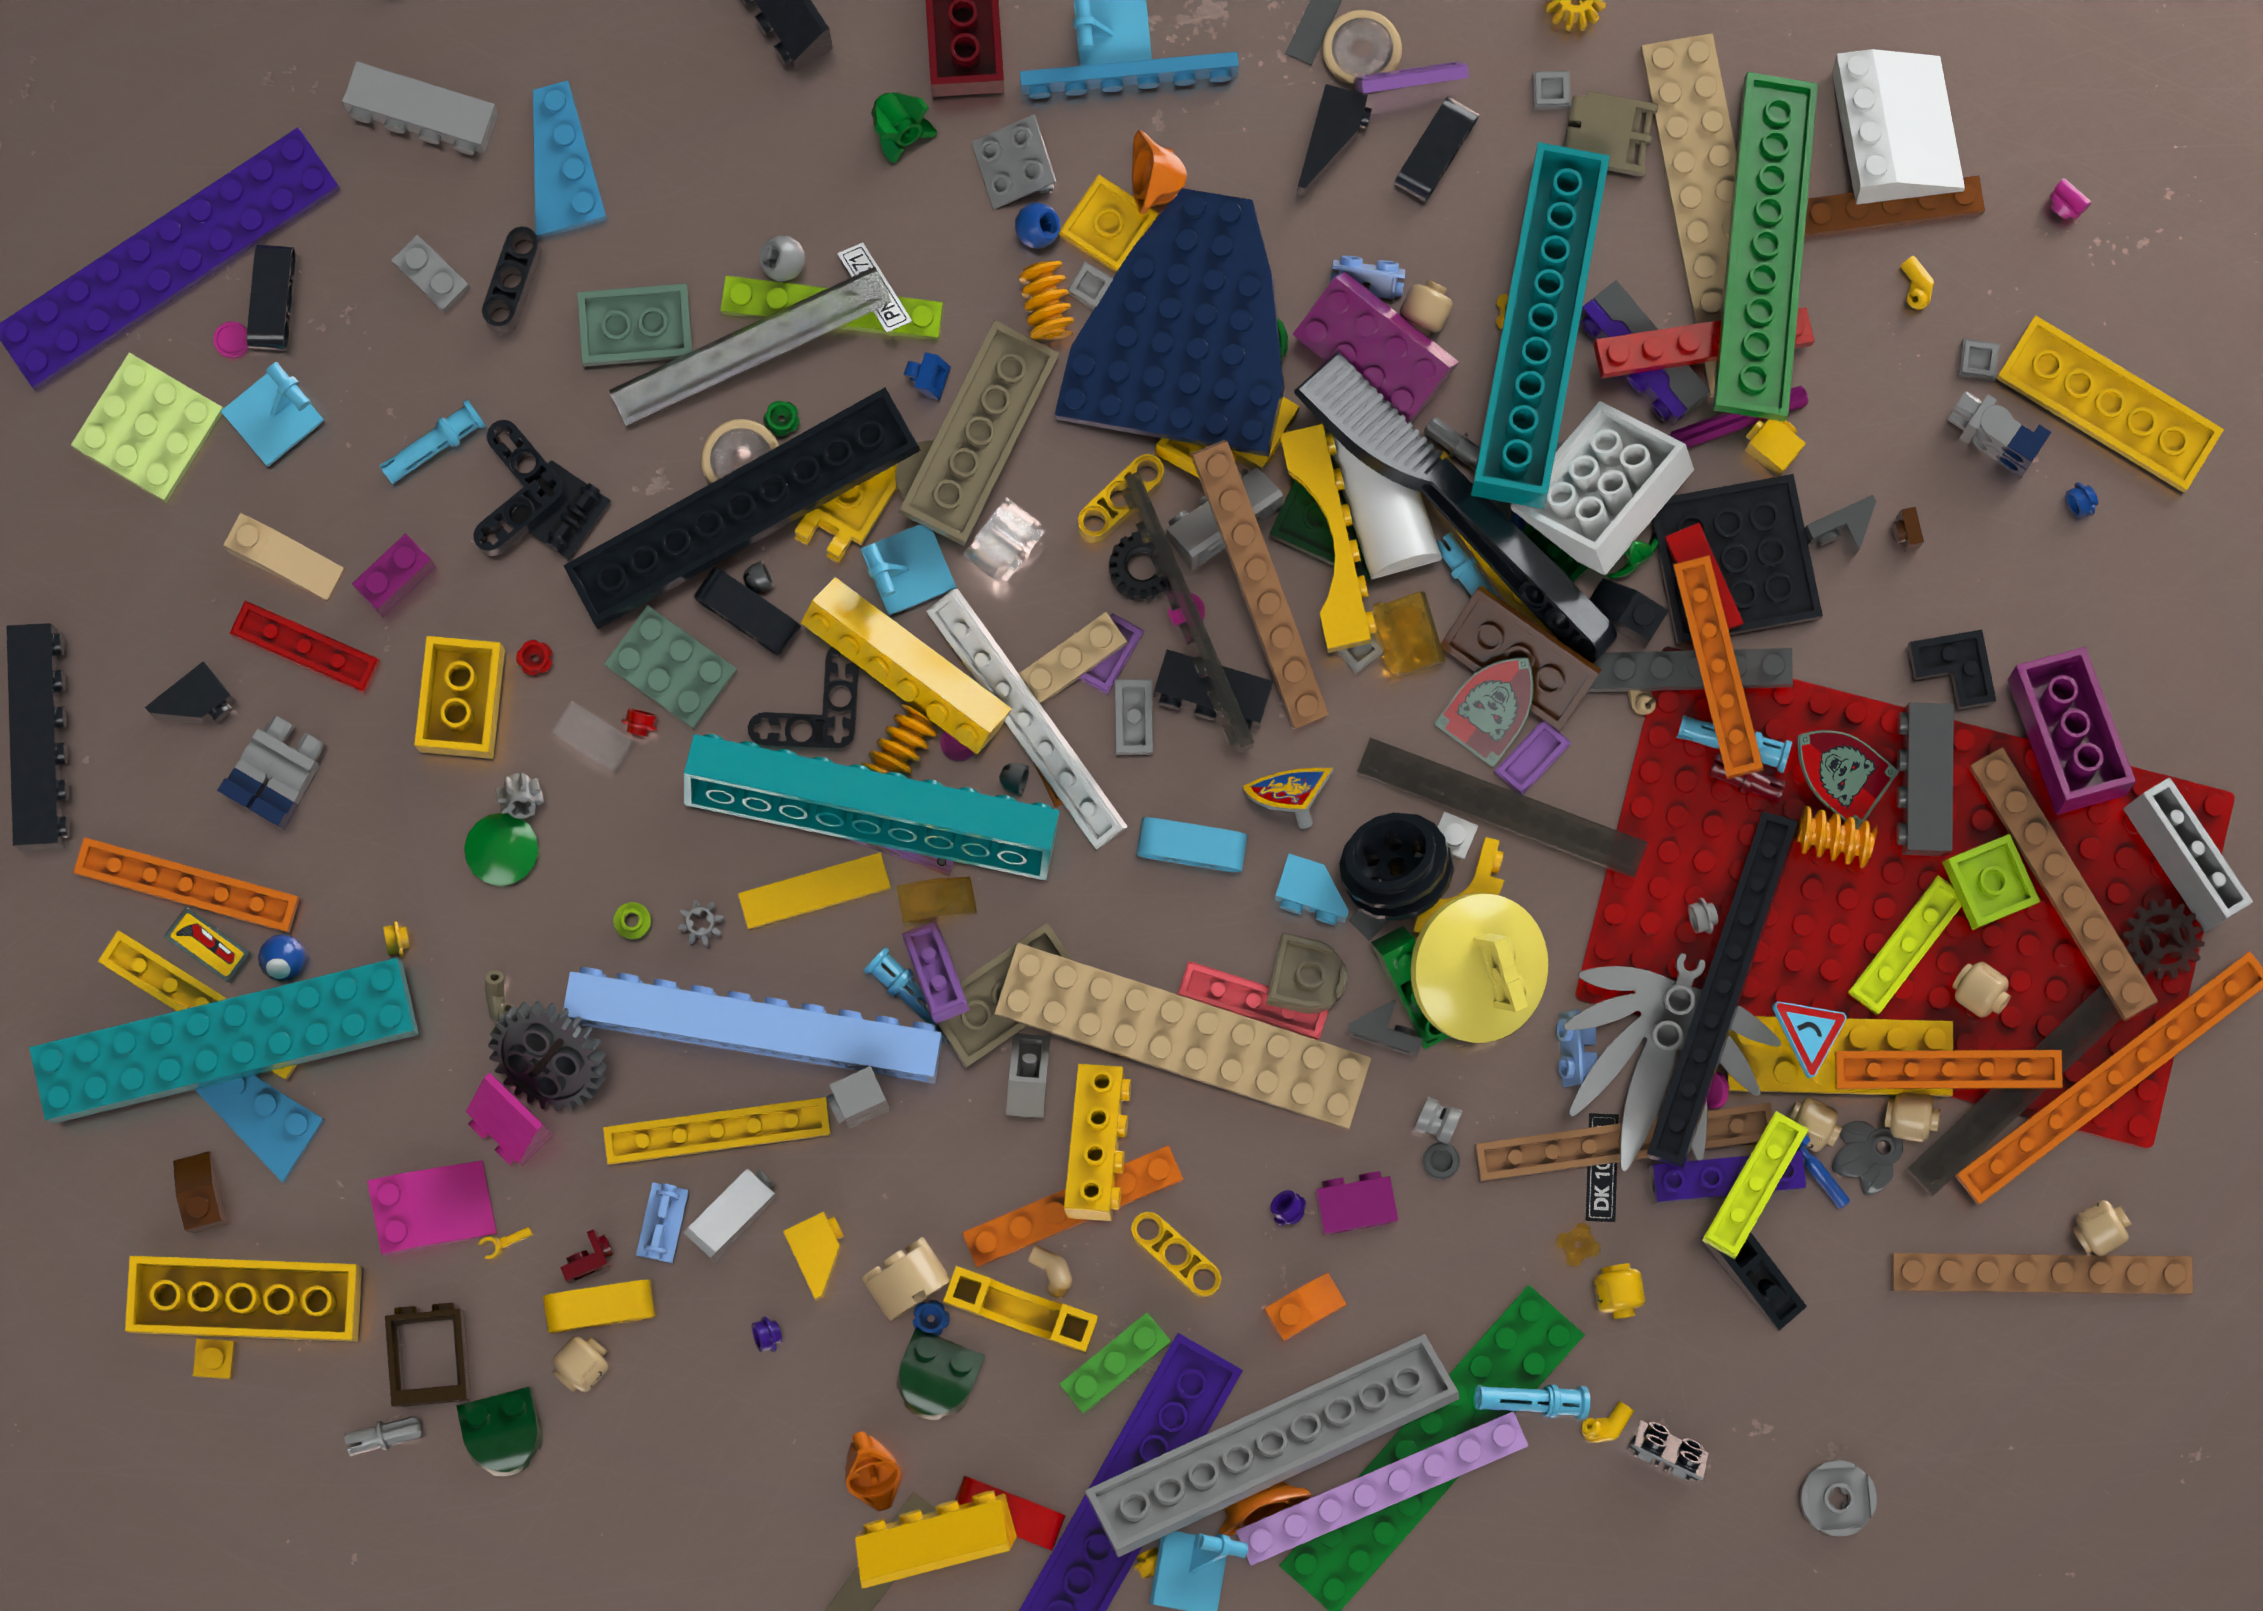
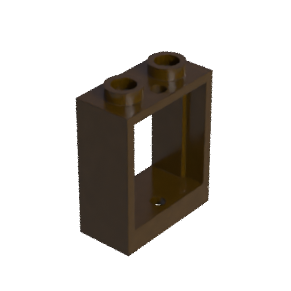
M454 1303L432 1304V1311L417 1313V1306L394 1308V1315H386L385 1327L391 1406L398 1408L471 1401L464 1310L455 1309ZM453 1321L458 1385L404 1390L400 1326Z

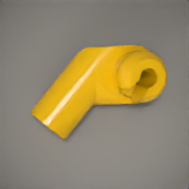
M1913 255L1902 263L1900 268L1911 280L1906 297L1907 303L1911 308L1921 310L1927 307L1931 301L1934 280Z
M1618 1401L1609 1417L1585 1419L1581 1425V1432L1587 1441L1593 1443L1616 1440L1631 1418L1634 1410Z

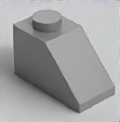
M1018 1033L1013 1035L1006 1115L1044 1117L1050 1036Z

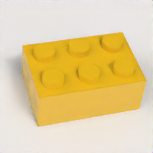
M426 636L414 743L419 752L493 759L505 649L500 642Z

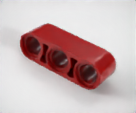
M963 1476L955 1497L958 1505L973 1502L972 1496L987 1491H994L995 1496L1005 1494L1016 1536L1043 1548L1053 1550L1066 1515L970 1477Z

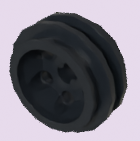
M1393 812L1377 816L1360 826L1345 844L1339 862L1342 883L1358 910L1375 919L1394 921L1417 917L1432 908L1448 890L1454 872L1451 850L1447 846L1445 836L1436 824L1418 814ZM1416 852L1424 854L1422 857H1415L1414 855Z

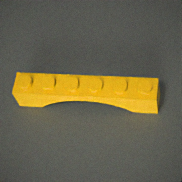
M1323 424L1280 433L1288 475L1300 483L1317 502L1327 520L1333 538L1335 551L1334 576L1328 597L1320 611L1328 653L1371 644L1370 634L1377 633L1373 612H1365L1362 598L1369 597L1365 576H1357L1354 562L1361 561L1356 539L1349 541L1346 527L1353 525L1349 505H1341L1338 491L1344 490L1345 487L1341 469H1333L1330 455L1337 454L1333 435L1331 433L1325 434Z

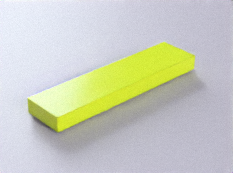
M1939 875L1934 879L1848 991L1849 995L1875 1015L1880 1014L1961 908V903L1951 884Z
M1775 1111L1703 1237V1242L1733 1259L1737 1257L1809 1129Z

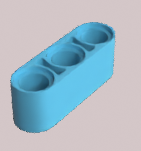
M1143 817L1136 855L1153 860L1208 869L1242 872L1248 835L1238 831Z

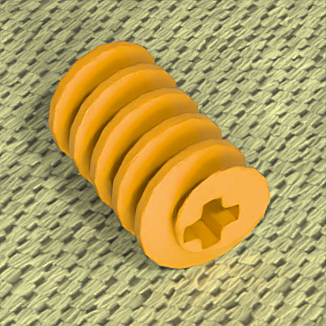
M1062 261L1034 263L1023 269L1024 272L1019 275L1020 283L1026 285L1021 290L1022 296L1029 299L1024 304L1025 311L1032 313L1028 316L1027 323L1029 326L1035 327L1030 331V337L1038 342L1054 341L1073 335L1072 331H1065V327L1074 323V319L1062 316L1063 312L1071 309V304L1060 303L1059 301L1060 298L1068 295V290L1058 289L1056 286L1065 281L1066 278L1065 275L1054 274L1055 270L1063 266Z
M902 703L901 707L907 716L901 714L894 715L893 720L899 728L887 726L885 733L890 740L878 738L876 744L882 752L870 750L868 756L873 764L861 763V765L867 767L870 771L884 774L887 772L911 774L913 771L907 764L908 759L917 762L921 760L915 751L916 747L928 750L929 745L923 737L927 735L936 738L938 735L931 726L932 723L929 719L912 707Z
M1805 806L1796 833L1795 844L1797 841L1801 842L1803 854H1806L1810 847L1814 845L1816 856L1819 858L1826 848L1830 849L1831 861H1835L1839 854L1843 852L1845 864L1848 865L1855 856H1859L1860 868H1864L1871 857L1878 826L1876 825L1870 833L1869 822L1864 820L1856 829L1853 817H1848L1841 826L1839 814L1834 813L1827 822L1825 810H1819L1815 817L1812 818L1811 808Z

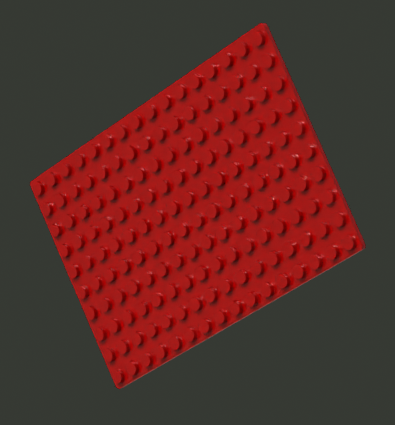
M1667 646V647L1663 648L1662 651H1685V650H1681V649H1677V648H1674V647H1669V646ZM1793 679V687L1743 688L1754 732H1761L1763 737L1783 743L1786 740L1792 741L1783 773L1778 772L1777 767L1763 763L1764 770L1759 771L1781 781H1786L1785 788H1782L1784 790L1782 797L1776 804L1749 791L1746 794L1739 792L1737 786L1714 777H1709V770L1712 769L1711 765L1717 754L1721 755L1720 749L1677 738L1683 715L1713 724L1705 689L1651 691L1653 699L1656 701V707L1652 713L1644 717L1581 971L1597 967L1624 966L1651 971L1675 981L1678 974L1675 968V961L1677 956L1683 953L1686 954L1684 968L1687 971L1694 970L1699 959L1705 961L1703 973L1694 978L1691 986L1703 989L1762 811L1796 820L1798 823L1805 806L1811 808L1812 818L1815 817L1819 810H1825L1828 822L1834 814L1815 796L1805 780L1799 761L1798 735L1818 730H1831L1852 735L1869 745L1897 769L1898 749H1903V735H1898L1897 720L1899 712L1904 713L1905 707ZM1954 720L1952 852L1947 856L1902 855V845H1897L1896 827L1898 822H1902L1903 808H1897L1896 795L1897 787L1903 786V771H1899L1865 820L1869 822L1870 833L1876 825L1878 828L1871 857L1864 868H1860L1859 856H1855L1849 865L1845 864L1843 852L1839 854L1835 861H1831L1830 849L1827 848L1819 858L1816 856L1814 845L1810 847L1806 854H1803L1801 842L1797 841L1795 844L1794 839L1739 1006L1754 1016L1776 1017L1772 1009L1773 1004L1785 1002L1842 1012L1846 1015L1847 1019L1953 1021V1051L2062 1050L2063 1088L1953 1089V1096L1949 1097L2030 1118L2189 997L2204 930L2123 808L2144 792L2171 778L2222 854L2235 796L2230 791L2130 766L2136 782L2126 796L2056 814L2029 739ZM2002 747L2158 1000L2155 1005L2126 1021L2122 1020L2018 848L2017 851L2039 897V903L1975 930H1972L1961 906L1879 1015H1875L1848 994V991L1934 879L1939 875L1952 885L1942 863L1943 861L2009 834L1969 769L1972 764ZM1699 898H1703L1707 904L1713 903L1717 911L1718 924L1713 925V932L1710 934L1708 932L1695 933L1689 919L1688 906L1698 903ZM1979 962H1984L2008 979L2009 986L2006 993L2011 997L1999 1014L1993 1011L1990 1015L1981 1018L1956 1001V990L1953 988L1954 981L1962 969L1969 963L1973 966ZM1579 978L1575 997L1578 1001L1594 1005L1613 997L1633 994L1635 991L1605 989ZM1636 1011L1630 1015L1640 1017L1641 1013ZM2174 1057L2077 1131L2144 1149L2152 1147L2158 1129Z

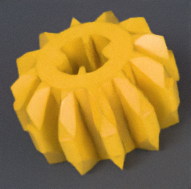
M1549 0L1550 2L1545 5V11L1547 13H1555L1552 19L1554 25L1564 20L1566 21V31H1571L1573 23H1577L1578 28L1583 31L1586 30L1587 21L1594 24L1598 22L1599 15L1597 12L1604 11L1606 3L1602 0H1579L1578 5H1573L1571 0Z

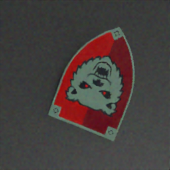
M1506 659L1488 665L1476 672L1461 686L1434 724L1491 767H1494L1521 731L1531 709L1533 676L1529 659Z
M1831 730L1811 731L1798 735L1799 761L1810 789L1832 812L1839 814L1844 822L1848 817H1853L1857 829L1861 822L1866 820L1899 771L1869 745L1852 735Z

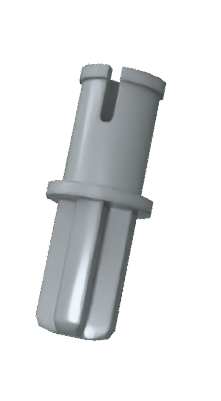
M1433 417L1424 429L1425 434L1450 451V458L1455 456L1475 471L1480 447L1467 438V433L1462 436L1437 417Z
M412 1416L385 1424L382 1421H378L376 1426L354 1432H346L344 1439L345 1445L350 1444V1447L347 1448L348 1454L355 1456V1454L382 1448L385 1451L389 1449V1445L419 1438L422 1435V1430L418 1418Z

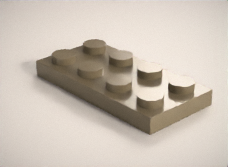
M1048 922L1018 941V943L1072 960ZM1017 943L959 981L970 1011L936 1023V1026L965 1068L1027 1027V1025L994 1015ZM925 1004L923 1007L932 1018L928 1005Z

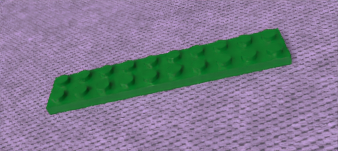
M1747 72L1744 77L1713 410L1783 422L1788 417L1818 83Z
M1527 1285L1448 1374L1458 1390L1459 1400L1403 1425L1357 1478L1513 1412L1509 1410H1477L1474 1406L1476 1387L1480 1385L1482 1387L1538 1389L1585 1334L1535 1289ZM1460 1476L1296 1546L1280 1563L1279 1567L1328 1611H1341Z

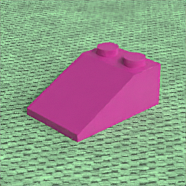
M490 1072L483 1078L466 1110V1113L473 1118L468 1125L483 1139L489 1134L499 1144L494 1150L509 1165L516 1161L523 1167L554 1135Z
M483 1160L367 1180L380 1251L386 1257L497 1234Z

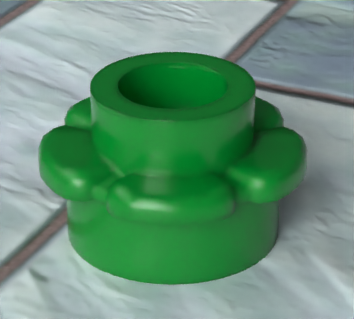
M775 401L771 403L763 417L765 427L771 429L772 433L776 436H786L788 432L795 431L800 422L799 417H797L798 409L791 402ZM781 415L785 416L783 422L778 420V417Z

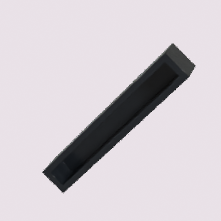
M51 623L8 625L6 629L13 846L20 851L65 848L64 838L70 837L69 817L64 816L63 801H68L69 786L67 779H62V765H67L68 750L66 743H61V728H66L67 715L65 706H60V692L65 691L66 681L64 670H59V655H64V637L62 633H58V629Z

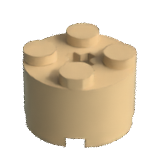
M921 1237L905 1248L908 1253L907 1255L901 1249L884 1260L882 1265L883 1271L877 1266L860 1278L890 1322L905 1314L923 1300L931 1297L951 1281L948 1273L924 1237Z

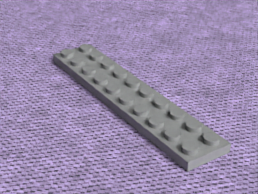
M1423 1334L1085 1490L1086 1497L1117 1557H1120L1459 1400V1393L1428 1338Z

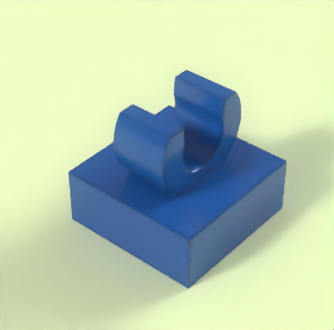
M925 352L921 364L913 361L907 362L904 375L911 377L910 381L915 383L914 387L927 398L940 400L951 366L939 355Z

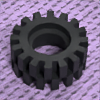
M1137 531L1133 532L1129 537L1124 536L1120 539V543L1114 546L1112 555H1110L1109 573L1113 585H1116L1117 591L1120 594H1126L1128 599L1133 601L1134 598L1140 599V602L1147 601L1148 598L1153 600L1158 598L1160 593H1165L1168 590L1170 583L1174 579L1175 556L1171 551V546L1168 542L1164 543L1161 536H1152L1151 532L1144 531V534H1138ZM1138 553L1149 554L1157 564L1154 575L1145 580L1134 578L1128 570L1129 560Z

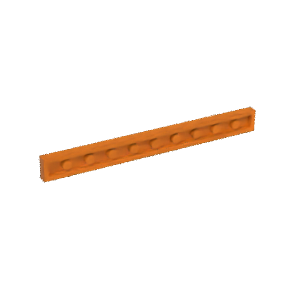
M2250 951L2244 954L1967 1165L1955 1177L1977 1205L1984 1202L2263 989V967Z

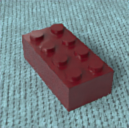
M925 0L932 97L1004 93L999 0Z

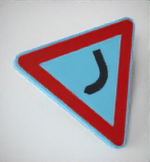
M1774 1003L1772 1009L1807 1078L1816 1076L1847 1019L1846 1015L1842 1012L1791 1003Z

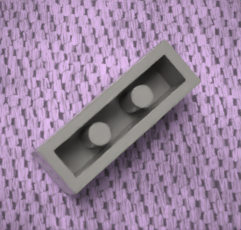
M871 1066L829 1085L833 1094L826 1097L838 1123L846 1121L849 1129L890 1111Z

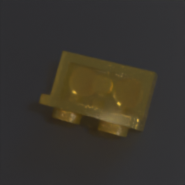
M1419 591L1388 603L1378 602L1373 604L1376 630L1381 635L1385 647L1383 659L1387 668L1394 675L1407 676L1446 662L1426 592Z

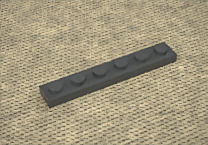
M1792 648L1733 649L1743 688L1793 687ZM1695 650L1604 653L1593 663L1602 671L1588 692L1704 689Z

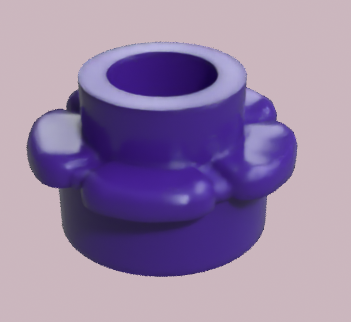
M1291 1190L1279 1193L1273 1199L1270 1210L1275 1216L1274 1221L1279 1225H1285L1286 1223L1292 1225L1299 1222L1304 1215L1306 1201L1299 1194H1295Z
M763 1316L761 1321L752 1323V1334L758 1350L763 1352L770 1349L771 1352H775L777 1348L776 1343L782 1342L777 1322L775 1320L770 1322L768 1317Z

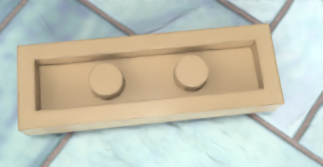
M1105 612L1024 669L1019 675L1040 705H1042L1078 680L1083 674L1089 672L1126 646L1128 641L1109 614Z

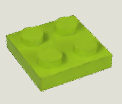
M2010 834L1942 862L1972 930L2040 902Z

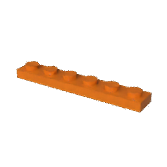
M1710 555L1673 564L1727 779L1763 771Z
M86 837L83 838L73 871L74 874L285 933H290L300 900L298 896Z
M2062 1050L1834 1052L1835 1090L2063 1088Z
M1169 1145L1125 1163L1123 1174L1116 1173L1115 1187H1121L1120 1207L1183 1181ZM1066 1189L964 1231L962 1234L976 1268L1089 1220L1067 1218L1064 1210Z

